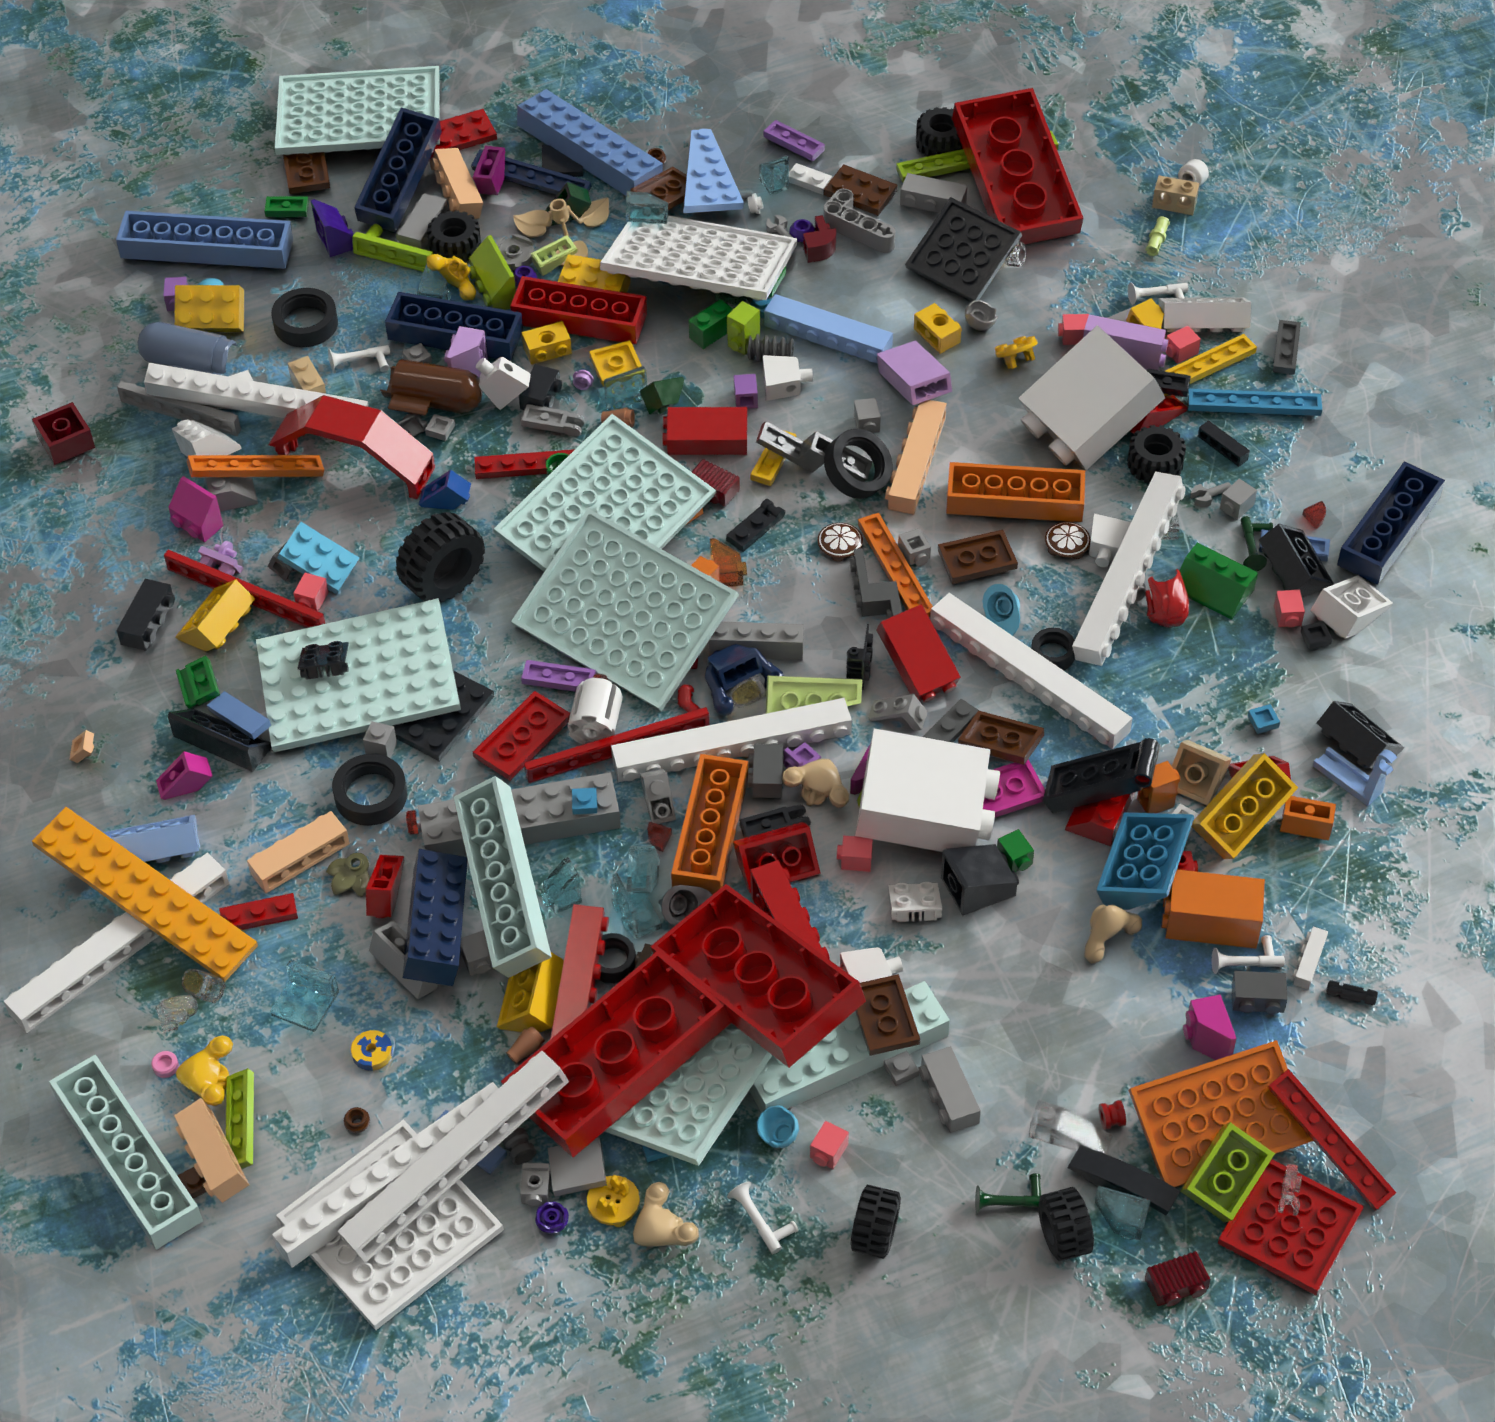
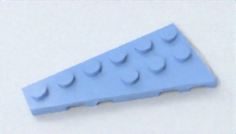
M711 129L691 130L683 213L743 209V199Z

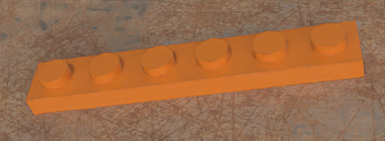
M188 455L187 466L191 477L199 478L323 477L324 474L320 455Z
M880 513L858 519V526L889 581L897 582L899 598L905 609L909 610L922 604L930 618L933 606Z

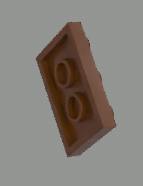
M324 152L283 154L289 194L330 188Z
M843 164L824 188V195L831 198L839 189H849L853 193V207L879 216L898 191V185Z
M671 167L631 188L630 196L661 215L684 202L687 175L675 167Z
M1003 529L938 544L939 555L952 584L1018 568V562Z
M978 710L959 737L958 744L990 749V756L1025 765L1044 737V728Z
M899 974L861 982L860 985L866 1002L855 1012L869 1056L920 1045V1036Z

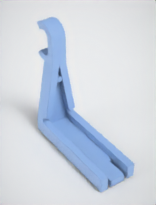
M1328 747L1325 754L1314 760L1313 767L1368 807L1383 793L1386 775L1393 771L1392 766L1387 763H1392L1397 756L1390 750H1383L1377 756L1369 776Z

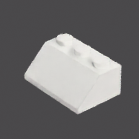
M194 420L180 421L176 427L172 428L181 453L187 457L188 455H229L242 449L240 444L221 431Z

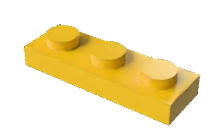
M785 431V432H787V433H789V434H791V435H793V436L796 437V434H795V433H791V432ZM765 448L750 474V480L772 486L786 458Z

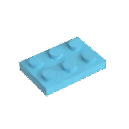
M300 522L277 559L303 575L308 573L326 578L328 590L337 594L358 562L359 557L303 522Z

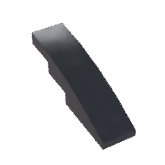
M1082 1145L1079 1146L1067 1167L1113 1196L1118 1192L1139 1206L1144 1202L1165 1216L1170 1211L1180 1192L1175 1187L1131 1164Z

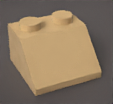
M1189 740L1181 742L1172 764V768H1175L1180 776L1177 792L1208 805L1220 787L1232 758Z

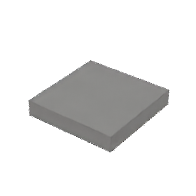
M600 1137L593 1140L575 1157H571L560 1145L548 1148L554 1196L607 1186Z

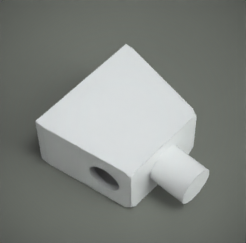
M763 356L766 401L799 395L801 393V382H813L812 368L799 369L798 358Z
M483 357L476 364V368L481 372L479 387L500 410L529 387L531 374L504 357H499L492 364Z
M1094 513L1089 555L1096 558L1095 563L1098 566L1107 567L1109 562L1113 561L1131 522Z
M878 947L840 953V968L860 983L892 976V974L903 971L900 957L886 960L882 949Z

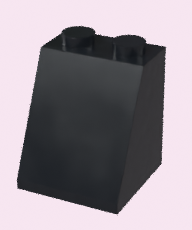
M996 844L943 850L941 879L962 916L1016 896L1017 885H1019L1018 876L1015 871L1010 870L1006 855L999 851Z

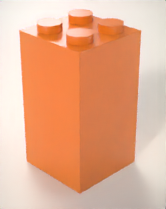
M1177 870L1168 897L1163 898L1164 913L1162 915L1161 928L1166 929L1165 939L1256 949L1263 923L1265 879Z

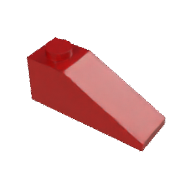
M1174 395L1165 396V399L1136 424L1130 432L1134 434L1137 430L1141 431L1143 427L1150 428V425H1155V427L1163 426L1186 412L1188 407Z
M379 856L366 887V916H374L376 918L392 917L398 897L404 856Z

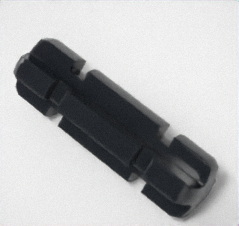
M1333 980L1328 982L1326 990L1328 995L1336 997L1338 994L1340 998L1356 1002L1363 1000L1365 1004L1375 1005L1378 992L1376 990L1367 989V991H1364L1363 987L1346 983L1339 985L1340 982Z

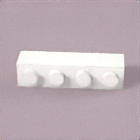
M1313 927L1311 932L1308 931L1305 939L1308 941L1307 945L1303 944L1301 950L1303 956H1299L1297 962L1299 968L1294 970L1292 976L1295 979L1293 985L1309 990L1327 939L1328 931Z

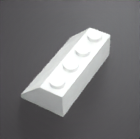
M1244 297L1159 298V306L1164 313L1162 327L1167 329V332H1175L1186 326H1189L1194 332H1201V328H1210V332H1223V328H1231L1232 332H1244V328H1250L1251 301Z

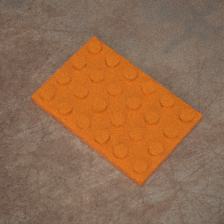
M1277 1040L1132 1087L1128 1090L1162 1181L1175 1188L1184 1185L1222 1126L1230 1122L1275 1154L1313 1142L1311 1137L1267 1088L1288 1069Z

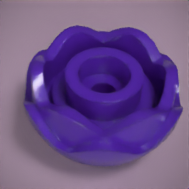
M805 219L795 221L789 229V234L793 238H797V242H803V233L815 232L813 224Z
M520 266L513 271L515 287H518L522 276L538 278L536 271L529 266Z
M554 1201L546 1202L537 1209L535 1222L541 1231L555 1234L566 1227L569 1213L560 1203Z

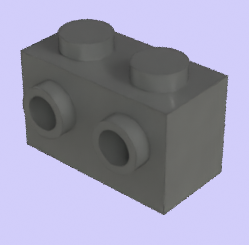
M754 744V754H749V768H753V773H748V788H753V798H782L783 744Z
M1234 971L1231 984L1233 1011L1244 1013L1255 1011L1267 1012L1269 1014L1284 1013L1288 1000L1286 973Z

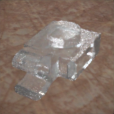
M1287 1163L1281 1199L1278 1205L1279 1213L1283 1212L1284 1206L1287 1204L1294 1208L1293 1215L1297 1216L1299 1212L1300 1202L1294 1195V1192L1299 1193L1302 1179L1301 1176H1297L1298 1165Z

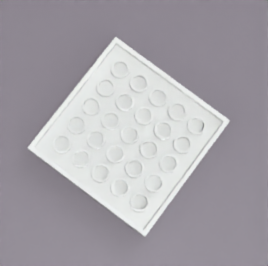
M403 1119L276 1215L277 1220L282 1226H285L414 1137L417 1133ZM459 1179L366 1263L341 1235H338L315 1251L310 1257L369 1324L377 1330L504 1229L499 1220Z

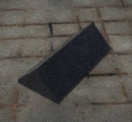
M194 708L172 711L168 714L173 737L251 772L256 769L272 748L271 742L260 737L253 740L232 725Z

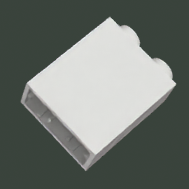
M1097 325L1019 397V400L1028 412L1020 420L1037 439L1045 432L1054 439L1048 448L1065 466L1075 459L1085 470H1088L1163 401L1165 396L1155 378Z
M874 728L867 757L855 836L940 852L948 848L975 846L977 839L990 841L995 811L983 809L984 798L995 800L1000 771L988 769L990 749Z

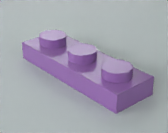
M777 120L763 131L764 138L812 162L825 151V144Z
M526 660L521 681L522 684L576 692L577 686L582 681L596 677V670Z

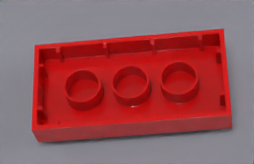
M1028 88L954 103L952 120L987 214L1021 232L1022 237L1016 246L1079 234L1084 218L1034 89Z
M727 884L650 946L653 954L659 950L725 1005L730 1022L788 1068L866 1002L858 980Z
M658 950L501 1080L502 1085L506 1083L512 1075L516 1074L532 1057L541 1051L548 1055L561 1068L569 1082L529 1118L571 1157H575L730 1025L731 1022L725 1005Z

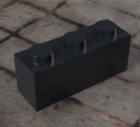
M144 579L116 630L120 645L147 651L150 643H153L156 638L159 626L164 624L166 613L174 605L175 595H173L170 584Z

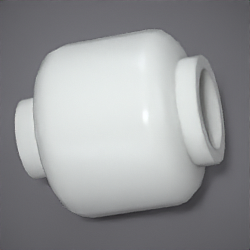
M1199 159L1189 160L1178 172L1179 179L1200 183L1199 186L1209 176L1207 165Z

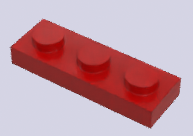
M293 893L219 908L220 916L240 930L298 919Z

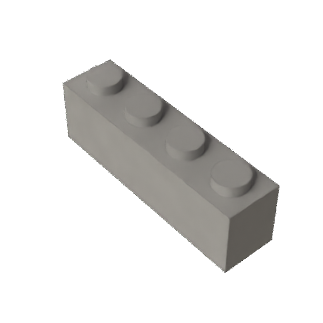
M721 621L709 639V656L716 650L721 651L733 644H738L747 648H757L766 659L803 660L804 624Z

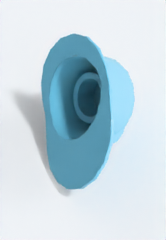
M993 584L987 588L983 595L982 602L986 618L1013 636L1020 624V601L1008 586Z

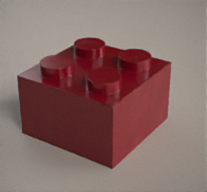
M73 402L32 419L36 435L54 465L95 448L91 430Z

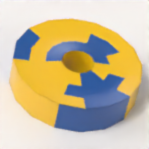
M369 1030L356 1036L351 1045V1054L354 1063L359 1068L374 1071L383 1068L389 1063L392 1058L393 1048L390 1038L385 1033L378 1030ZM370 1049H376L374 1052H368Z

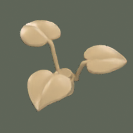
M607 197L592 201L590 208L584 212L581 218H578L571 211L570 206H567L563 199L553 200L550 203L549 212L533 210L521 215H513L517 229L527 237L534 238L544 235L547 227L552 225V220L562 225L564 235L566 236L568 231L565 223L568 221L569 214L578 224L584 223L586 227H597L604 224L609 217V199ZM580 240L573 242L578 249V252L574 255L588 257L587 245ZM565 245L562 246L564 250L568 249Z

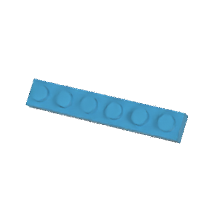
M1189 389L1188 411L1321 416L1322 398L1321 394Z

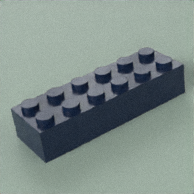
M400 108L354 207L357 221L369 225L378 224L382 229L392 232L397 231L442 133L439 118Z
M404 292L397 293L385 320L388 340L415 345L421 343L426 347L450 350L453 334L456 335L459 326L484 330L487 357L495 359L504 357L509 361L513 358L522 336L521 332H523L522 313Z
M1404 461L1342 545L1337 566L1378 585L1439 501L1445 480Z
M424 849L418 850L413 869L402 978L453 987L460 958L467 857Z

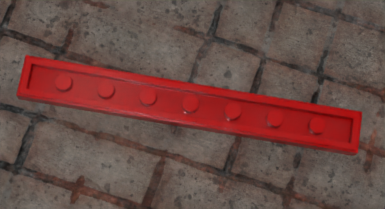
M169 549L164 554L167 569L171 572L212 589L237 580L255 598L251 605L306 628L325 624L323 613Z
M707 707L525 762L527 781L532 783L612 758L611 745L710 725L709 712Z

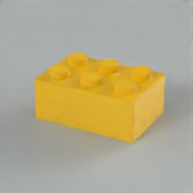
M569 254L558 279V282L624 293H627L631 283L628 275L620 273L610 274L607 271L600 270L601 259Z
M175 285L174 325L205 332H244V289L240 285Z

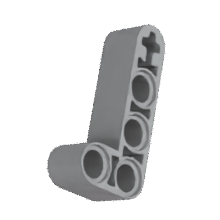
M839 189L825 203L824 220L825 223H829L830 229L836 228L837 233L882 253H889L894 250L895 228L853 209L852 191L849 189Z

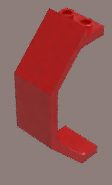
M322 395L288 413L268 444L275 447L278 455H288L290 451H296L298 447L297 439L299 437L305 436V434H313L358 446L407 484L409 498L413 499L419 498L422 488L425 487L435 469L433 453L383 411Z

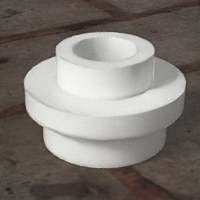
M754 193L747 198L748 206L751 213L756 212V214H760V209H763L761 196L757 197V194Z

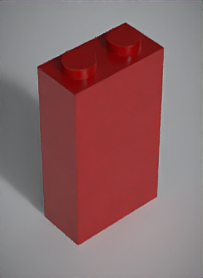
M668 407L667 416H663V429H667V433H663V446H667L668 455H747V407Z
M922 604L880 622L876 631L910 694H914L919 701L928 702L935 698L937 693L941 691L948 693L957 687L956 684L961 676Z

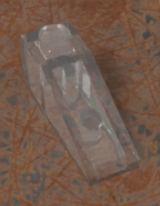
M1038 1100L1030 1124L1029 1138L1077 1151L1079 1146L1082 1145L1107 1154L1112 1134L1064 1107Z

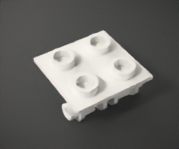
M922 882L920 884L897 883L895 885H888L892 908L891 920L908 922L909 912H911L912 922H914V912H918L919 921H922V912H924V921H937V918H942V903L938 883Z

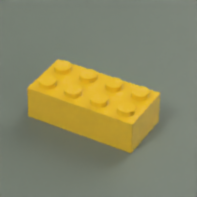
M1265 753L1254 754L1193 820L1191 827L1223 859H1234L1298 787Z

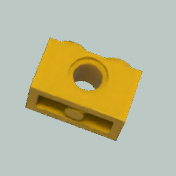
M936 303L914 314V330L940 354L961 343L962 329L960 324L954 321Z
M563 321L521 332L523 348L531 365L572 354L571 338Z

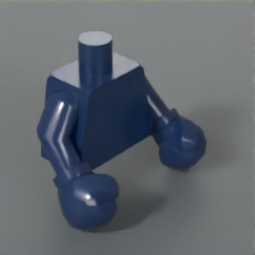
M733 644L721 651L716 650L707 658L709 665L706 667L705 680L712 692L714 710L722 716H728L734 710L733 700L726 695L724 690L726 691L760 673L765 679L764 687L767 689V676H784L783 672L771 662H768L757 648H747L738 644Z

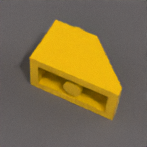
M1150 298L1132 307L1126 321L1161 329L1164 313L1161 307Z

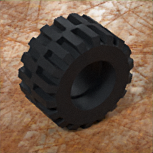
M936 107L933 110L929 109L918 118L916 125V147L919 148L921 154L925 153L924 156L928 157L963 149L952 120V108Z
M456 210L454 212L446 211L445 214H438V217H434L431 223L428 224L429 250L433 254H439L445 258L455 256L468 263L469 257L481 244L480 227L477 219H474L473 215H468L464 211L462 213Z
M1150 425V428L1143 427L1141 431L1137 430L1134 436L1131 437L1127 465L1131 474L1136 475L1138 480L1142 479L1147 484L1151 482L1155 472L1179 476L1181 470H1183L1186 452L1184 439L1180 438L1178 432H1173V429H1166L1161 425L1159 427Z
M866 1185L861 1193L854 1219L850 1242L852 1251L882 1259L888 1255L899 1216L900 1192Z
M1069 1187L1040 1195L1038 1211L1042 1231L1048 1248L1057 1261L1090 1254L1094 1246L1093 1228L1086 1204L1077 1189Z

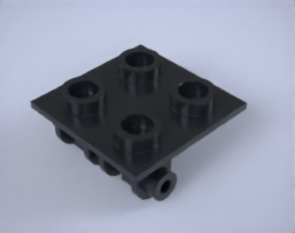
M867 624L864 649L851 647L847 651L846 678L862 679V690H864L865 681L870 679V667L868 666L872 662L873 634L869 633V624Z
M333 641L328 645L310 644L302 648L297 667L300 670L301 678H306V680L318 678L319 676L323 678V666H325L327 677H330V667L332 676L344 675L345 672H349L348 663H345L349 642Z

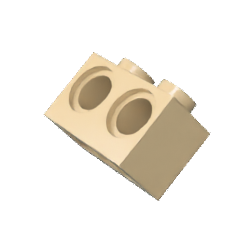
M1159 175L1154 189L1152 208L1193 215L1200 183Z

